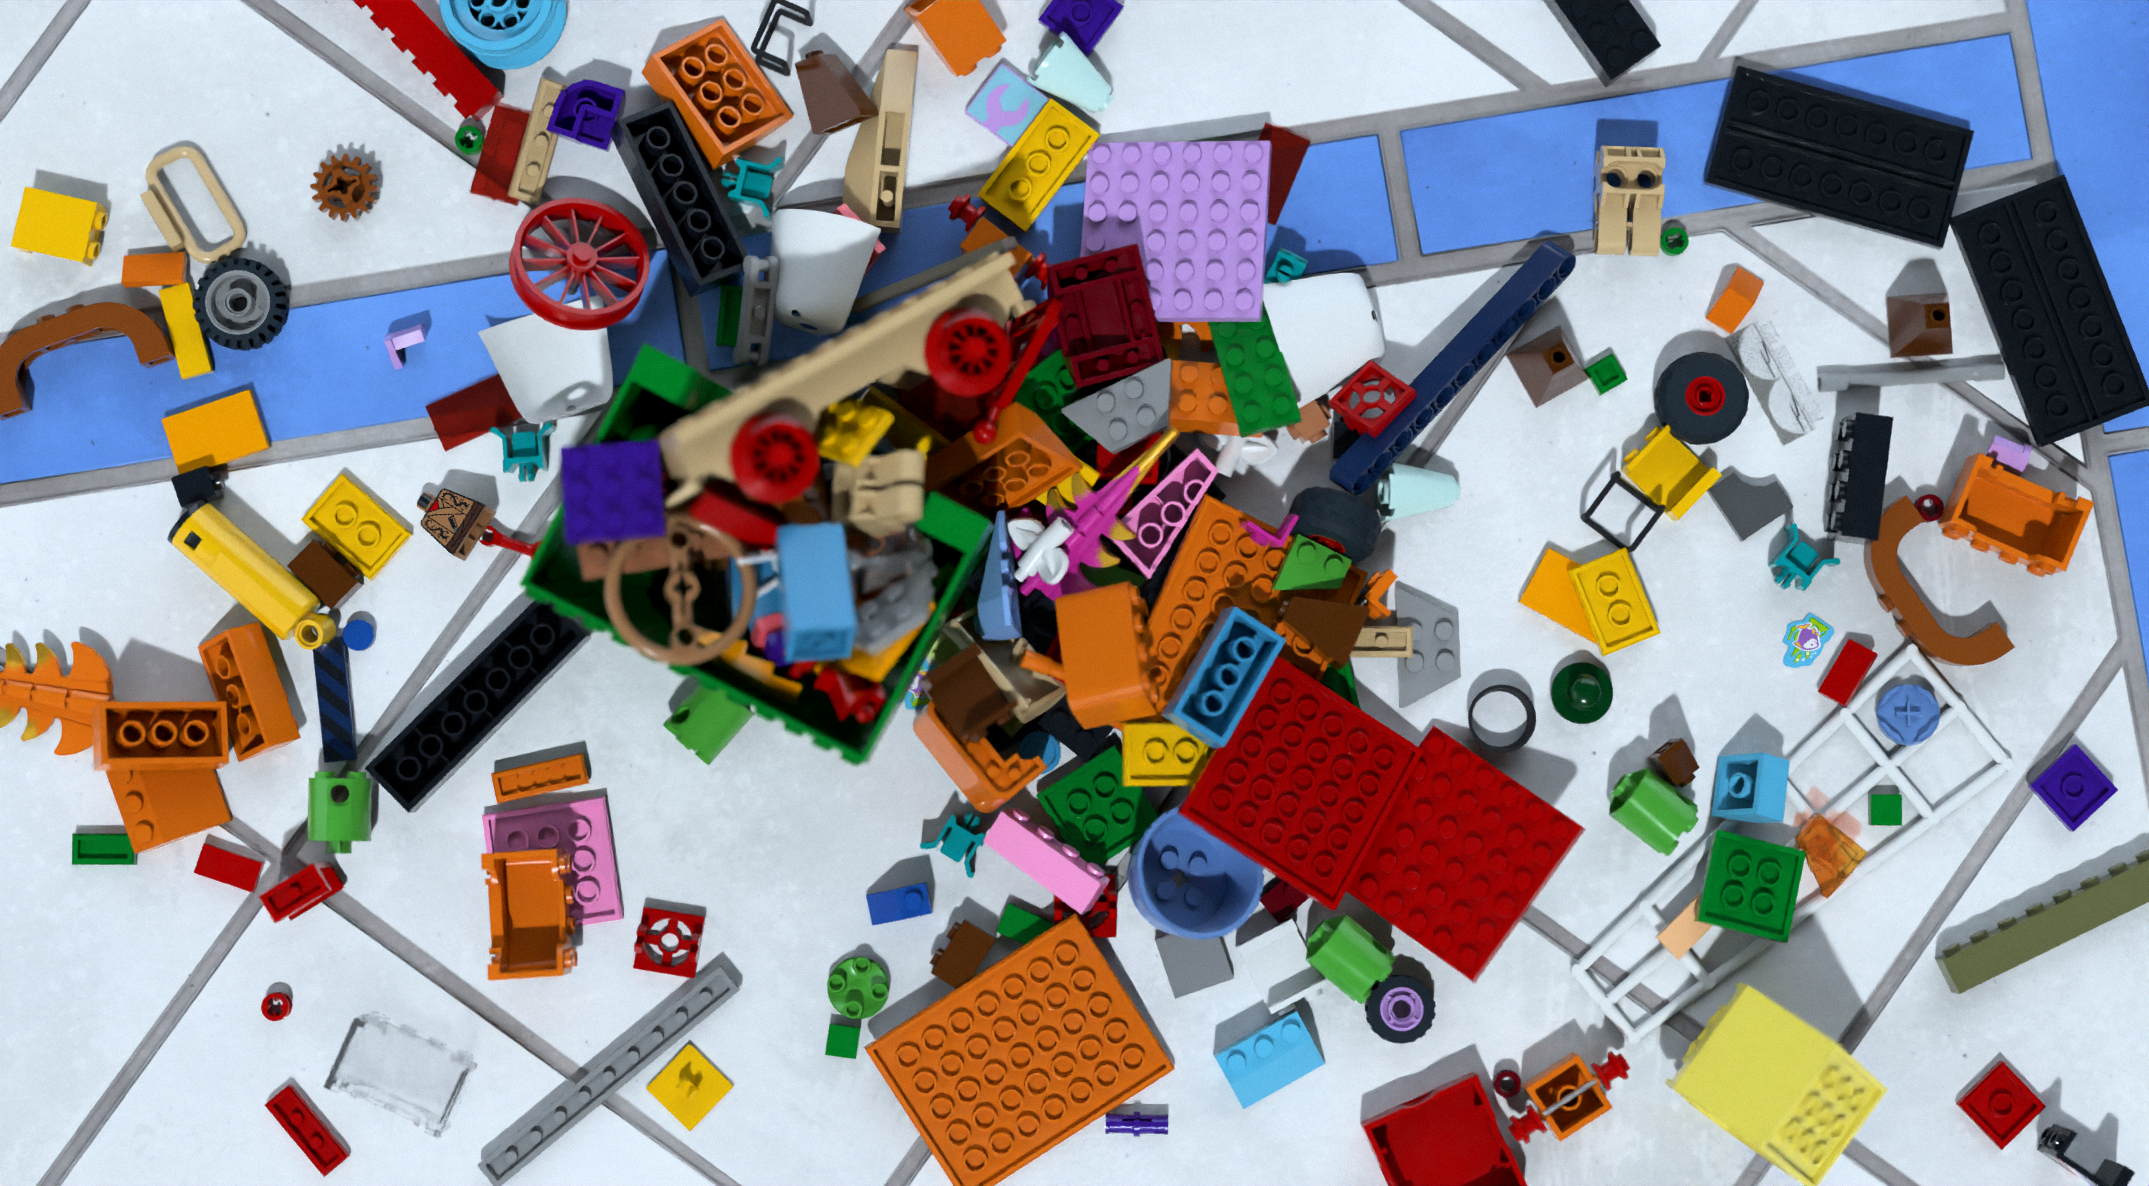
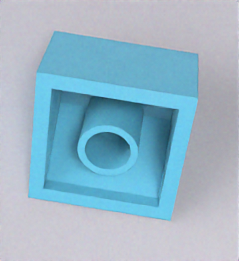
M1766 753L1719 756L1712 817L1754 823L1783 822L1790 761Z

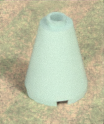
M1061 32L1059 37L1062 41L1059 43L1054 40L1034 66L1037 69L1034 72L1036 74L1035 77L1029 74L1026 81L1039 89L1092 113H1095L1098 109L1103 112L1113 99L1110 95L1112 88L1065 32Z
M1393 462L1372 484L1373 509H1379L1381 514L1379 516L1380 522H1390L1451 507L1460 498V484L1455 481L1452 475Z

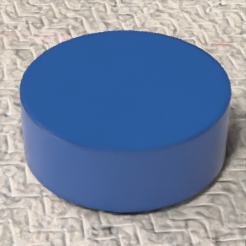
M363 620L351 621L343 631L345 644L350 649L356 651L369 649L376 639L374 627L369 622Z

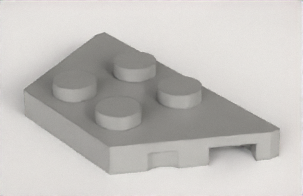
M1168 358L1062 408L1061 411L1067 418L1114 455L1170 428L1171 413L1169 412V404L1172 396L1170 386L1173 363Z
M931 560L898 583L890 585L886 591L873 600L865 602L855 611L857 627L853 647L863 648L865 652L875 656L928 620L929 604L933 599L935 590L930 583L932 577L938 575L939 572Z
M1395 589L1396 626H1413V658H1397L1399 708H1405L1461 677L1459 617L1402 589Z

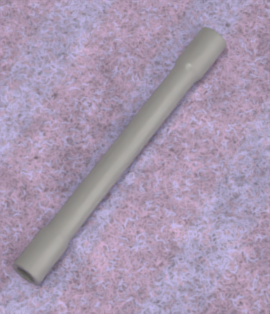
M2003 361L1964 366L1861 373L1818 374L1817 386L1819 392L1845 391L1852 388L1970 380H2004L2005 365Z

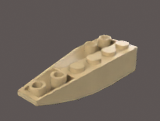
M887 49L870 96V100L877 108L879 115L861 122L845 167L842 204L845 203L861 221L880 228L883 233L901 234L918 58V52Z

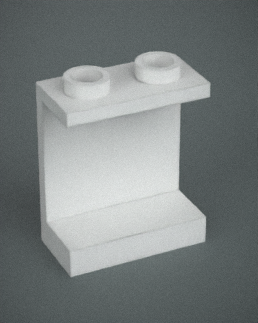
M1291 917L1236 945L1271 1014L1277 1012L1279 1016L1294 1009V1002L1305 997L1306 1001H1310L1323 994L1321 988L1327 986L1319 971L1306 961L1307 948Z

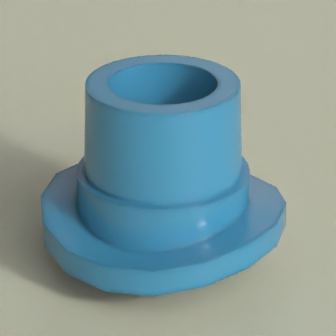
M1038 731L1024 737L1020 742L1018 755L1025 760L1039 756L1048 767L1041 774H1046L1058 765L1061 757V748L1058 741L1051 734Z

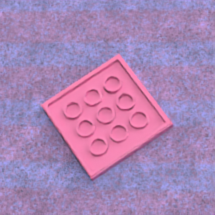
M606 796L482 815L487 853L564 848L566 854H571L572 872L567 873L568 885L573 886L574 903L569 904L570 916L575 917L576 926L624 919Z

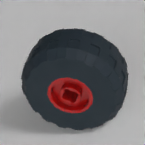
M1694 352L1676 359L1662 372L1654 390V409L1662 427L1668 424L1671 429L1669 433L1674 438L1693 445H1707L1728 437L1739 427L1748 410L1749 390L1743 373L1739 371L1731 360L1716 353Z
M1308 487L1295 496L1288 513L1299 516L1289 535L1300 534L1351 559L1353 563L1363 561L1372 555L1382 528L1378 513L1369 504L1348 493L1327 487Z

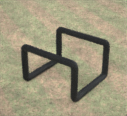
M771 0L752 42L751 51L756 54L755 61L757 64L784 76H790L791 72L787 62L765 52V49L781 15L809 27L813 25V21L807 9L786 0ZM777 3L804 15L805 18L793 14L787 10L778 9L775 12V15L770 23V26L766 32V35L762 41L760 48H757ZM763 57V58H766V59H768V60H770V61H772V62H775V63L781 65L782 68L779 67V66H776V65H774V64H772V63H769V62H767V61H765V60H763V59H761V58Z
M1616 471L1610 475V481L1589 509L1580 516V519L1618 548L1626 547L1627 552L1630 553L1637 549L1663 514L1666 506L1664 504L1656 506L1619 478L1621 473ZM1615 483L1656 512L1629 547L1589 519Z

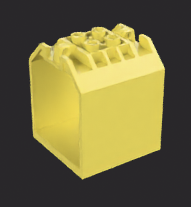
M1738 982L1735 986L1738 991L1727 1006L1721 1005L1715 1015L1709 1018L1704 1030L1690 1044L1688 1052L1682 1058L1683 1066L1672 1080L1668 1078L1665 1084L1725 1131L1803 1186H1818L1888 1089L1839 1044L1754 988Z

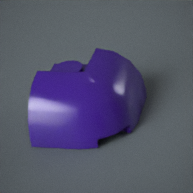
M583 79V81L572 83L560 92L546 130L577 144H584L609 152L612 143L609 133L617 120L622 119L626 102L625 90L594 80Z

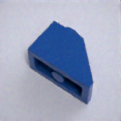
M927 882L866 895L872 926L933 913Z

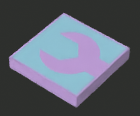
M1001 63L966 108L965 114L1012 149L1050 99Z

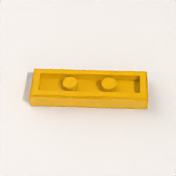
M187 282L158 290L181 379L186 380L214 372L204 332L199 327L200 324L194 316L196 314L193 309L195 298L191 284Z

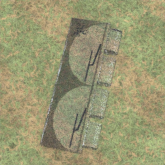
M1756 321L1724 338L1782 446L1815 430L1816 426L1814 423L1824 418L1814 399L1804 404L1802 403L1801 398L1811 392L1800 372L1788 377L1786 371L1794 368L1796 365L1785 345L1773 350L1771 345L1781 340L1772 321L1761 326Z

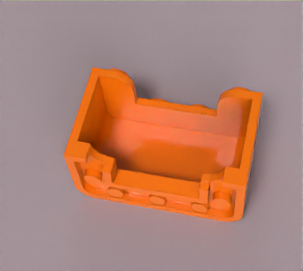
M1981 453L1967 457L1939 521L1938 527L1943 529L1941 534L1953 540H1959L1961 537L1970 541L1969 546L1978 551L1987 553L1988 550L1998 553V559L2008 564L2016 565L2018 562L2028 566L2026 571L2039 577H2044L2045 574L2053 575L2054 573L2066 571L2094 502L2080 496L2076 501L2073 498L2066 497V493L2053 492L2002 470L2003 466L1997 464L1991 467L1993 459Z
M1130 581L1056 597L1055 605L1067 700L1072 713L1082 727L1089 729L1157 714L1156 702H1160V693L1157 684H1152L1150 673L1145 671L1144 662L1149 661L1146 644L1141 641V633L1145 632L1144 617L1149 616L1146 599H1141L1138 587L1133 586Z
M931 700L914 718L913 730L916 736L979 812L992 813L1048 768L1039 756L1025 760L1015 753L1004 762L985 737L976 743H973L970 739L962 745Z
M564 848L481 854L482 870H486L487 875L491 876V878L485 879V885H488L491 948H489V955L495 954V957H492L491 964L487 965L488 981L564 976L571 973L572 967L577 966L578 963L577 949L572 948L571 935L576 933L575 917L570 916L569 904L574 903L573 886L568 885L567 873L572 872L571 854H566Z

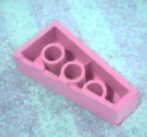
M1198 448L1191 451L1157 486L1152 488L1120 519L1123 525L1136 533V537L1129 540H1113L1108 538L1146 579L1151 578L1160 561L1171 547L1174 539L1219 471Z

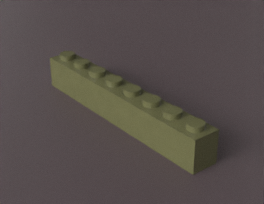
M2149 849L2135 856L2137 860L2128 865L2122 862L2108 869L2109 874L2098 878L2096 875L2080 882L2081 888L2073 892L2070 889H2066L2053 895L2054 901L2044 906L2040 902L2026 908V914L2017 919L2011 916L1997 923L1999 928L1987 932L1985 929L1974 933L1969 937L1971 941L1962 946L1959 943H1955L1942 949L1943 955L1935 958L1951 992L1961 994L2148 903Z

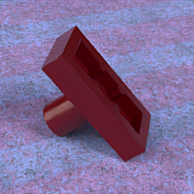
M1280 880L1259 901L1274 919L1281 923L1310 897Z

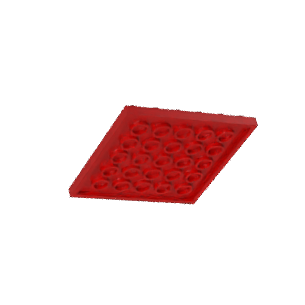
M1277 655L1225 747L1213 748L1178 809L1177 814L1328 910L1336 911L1424 750Z
M1433 726L1418 746L1424 752L1346 892L1473 983H1476L1585 829Z

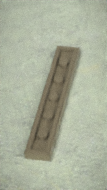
M1015 236L998 240L855 299L850 313L854 314L958 273L998 251L999 255L1017 249L1018 244Z

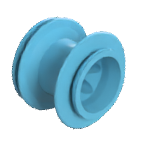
M439 0L443 21L460 46L479 63L496 69H520L543 59L560 40L566 21L565 0H529V5L523 9L518 7L520 0H506V3L501 7L497 6L495 0H484L481 6H479L481 0ZM488 16L495 18L491 26H485V18ZM509 18H517L515 26H506V21Z

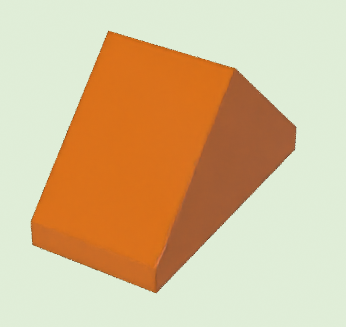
M1738 266L1705 319L1727 333L1732 334L1755 304L1764 282Z

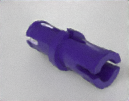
M1134 1112V1115L1106 1114L1105 1134L1126 1133L1133 1134L1134 1137H1140V1134L1168 1135V1114L1140 1115V1112Z

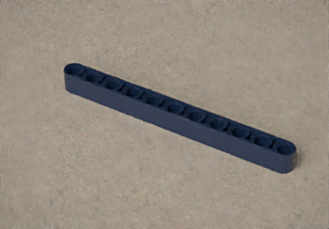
M1551 241L1541 245L1410 383L1409 386L1415 389L1417 397L1376 438L1364 432L1333 465L1329 475L1330 480L1354 497L1362 495L1572 273L1576 265V257Z

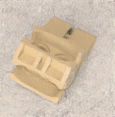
M1601 146L1600 150L1596 152L1593 177H1596V186L1593 192L1595 254L1624 255L1628 231L1629 256L1658 257L1661 236V210L1665 196V184H1662V174L1666 164L1664 148ZM1607 174H1616L1620 178V186L1613 187L1609 185L1606 179ZM1638 175L1648 176L1651 180V187H1641L1637 181Z
M903 450L882 457L866 456L857 468L841 462L834 463L831 523L843 524L844 532L853 529L857 530L856 535L864 537H885L890 535L889 530L895 532L906 531V523L922 519L923 488L919 487V485L924 483L925 454L914 450Z

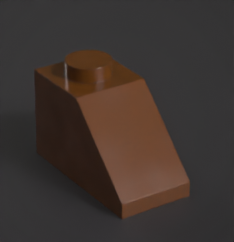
M1683 738L1668 740L1647 757L1662 778L1673 787L1679 785L1683 788L1696 777L1694 772L1700 768Z

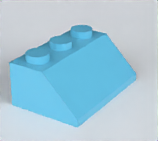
M1295 1009L1213 1054L1243 1109L1325 1064Z

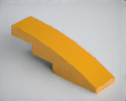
M693 625L698 632V645L701 647L710 644L722 635ZM685 629L683 641L690 645L692 635ZM738 639L724 652L706 660L745 686L767 697L793 707L796 706L802 685L773 676L775 663L745 654L748 642Z

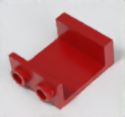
M330 861L318 862L302 869L260 895L259 898L274 923H278L287 917L290 920H294L338 893L345 886Z

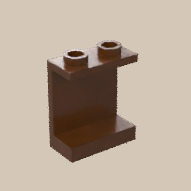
M976 642L925 675L919 682L962 745L970 739L973 743L981 740L989 734L987 728L995 722L998 726L1003 725L1014 717L1012 710L1019 705L1016 699L1010 703L1006 700L978 660L982 651Z

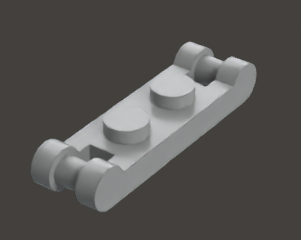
M746 255L743 260L745 275L737 345L733 350V362L735 365H746L748 362H753L754 365L765 366L769 357L779 261L777 257L773 256L759 259L757 256ZM759 271L764 272L763 280H758ZM751 343H756V347L750 350Z

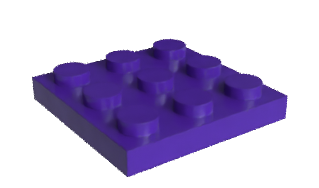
M659 440L560 447L567 545L666 537Z

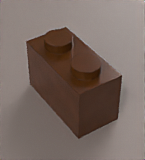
M312 540L287 567L331 610L338 611L364 585L358 579L361 574L350 563L346 562L343 565L336 558L339 553L327 541L321 543Z
M964 919L962 924L957 921L954 923L946 936L951 941L945 951L939 947L930 961V964L934 966L931 973L955 989L971 980L996 940L994 936L967 919Z

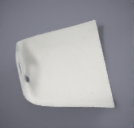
M783 209L775 212L772 218L770 256L778 258L779 272L773 318L778 323L815 335L823 336L840 332L852 309L881 229L863 221L821 211ZM797 310L801 316H793L792 311ZM800 323L812 325L818 330L805 328Z
M1336 273L1290 280L1288 283L1264 284L1263 301L1279 350L1284 357L1298 408L1349 382L1369 360L1379 364L1385 357L1386 347L1376 311L1364 280L1358 274Z
M599 295L589 297L591 309L604 308V302ZM582 299L564 304L583 309ZM534 313L478 332L516 408L529 423L537 424L573 415L607 403L611 398L613 392V371L607 327L588 331L572 330L554 325ZM569 406H576V409L566 411Z

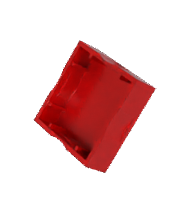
M1473 1071L1360 1122L1388 1186H1527L1515 1157L1505 1143L1497 1126L1496 1115L1477 1074Z

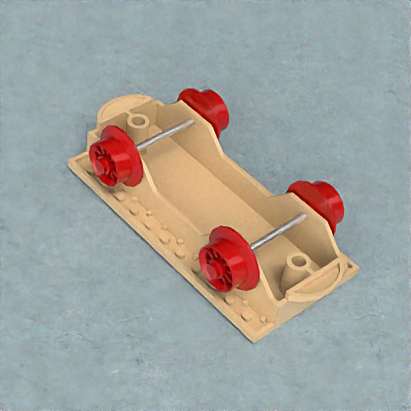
M998 251L972 266L907 299L863 325L857 326L835 340L820 346L809 354L794 360L781 369L768 374L750 386L744 387L724 400L718 401L653 438L652 440H659L661 470L669 474L666 485L671 492L663 500L664 509L702 489L704 490L705 487L722 478L736 481L746 494L761 502L780 504L796 499L811 486L818 472L819 451L813 433L819 411L873 381L896 388L907 403L922 411L940 412L953 408L966 396L974 397L991 391L1003 380L1010 366L1011 347L1004 330L1006 322L1036 307L1034 300L1021 301L1024 298L1008 270V267L1016 263L1011 253L1008 252L1000 257Z

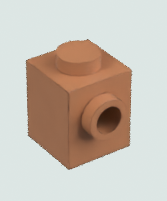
M1313 400L1299 408L1301 415L1300 423L1285 426L1294 440L1299 438L1302 444L1308 440L1311 444H1314L1328 435L1325 430L1331 425L1328 421L1331 415L1322 402L1317 404Z

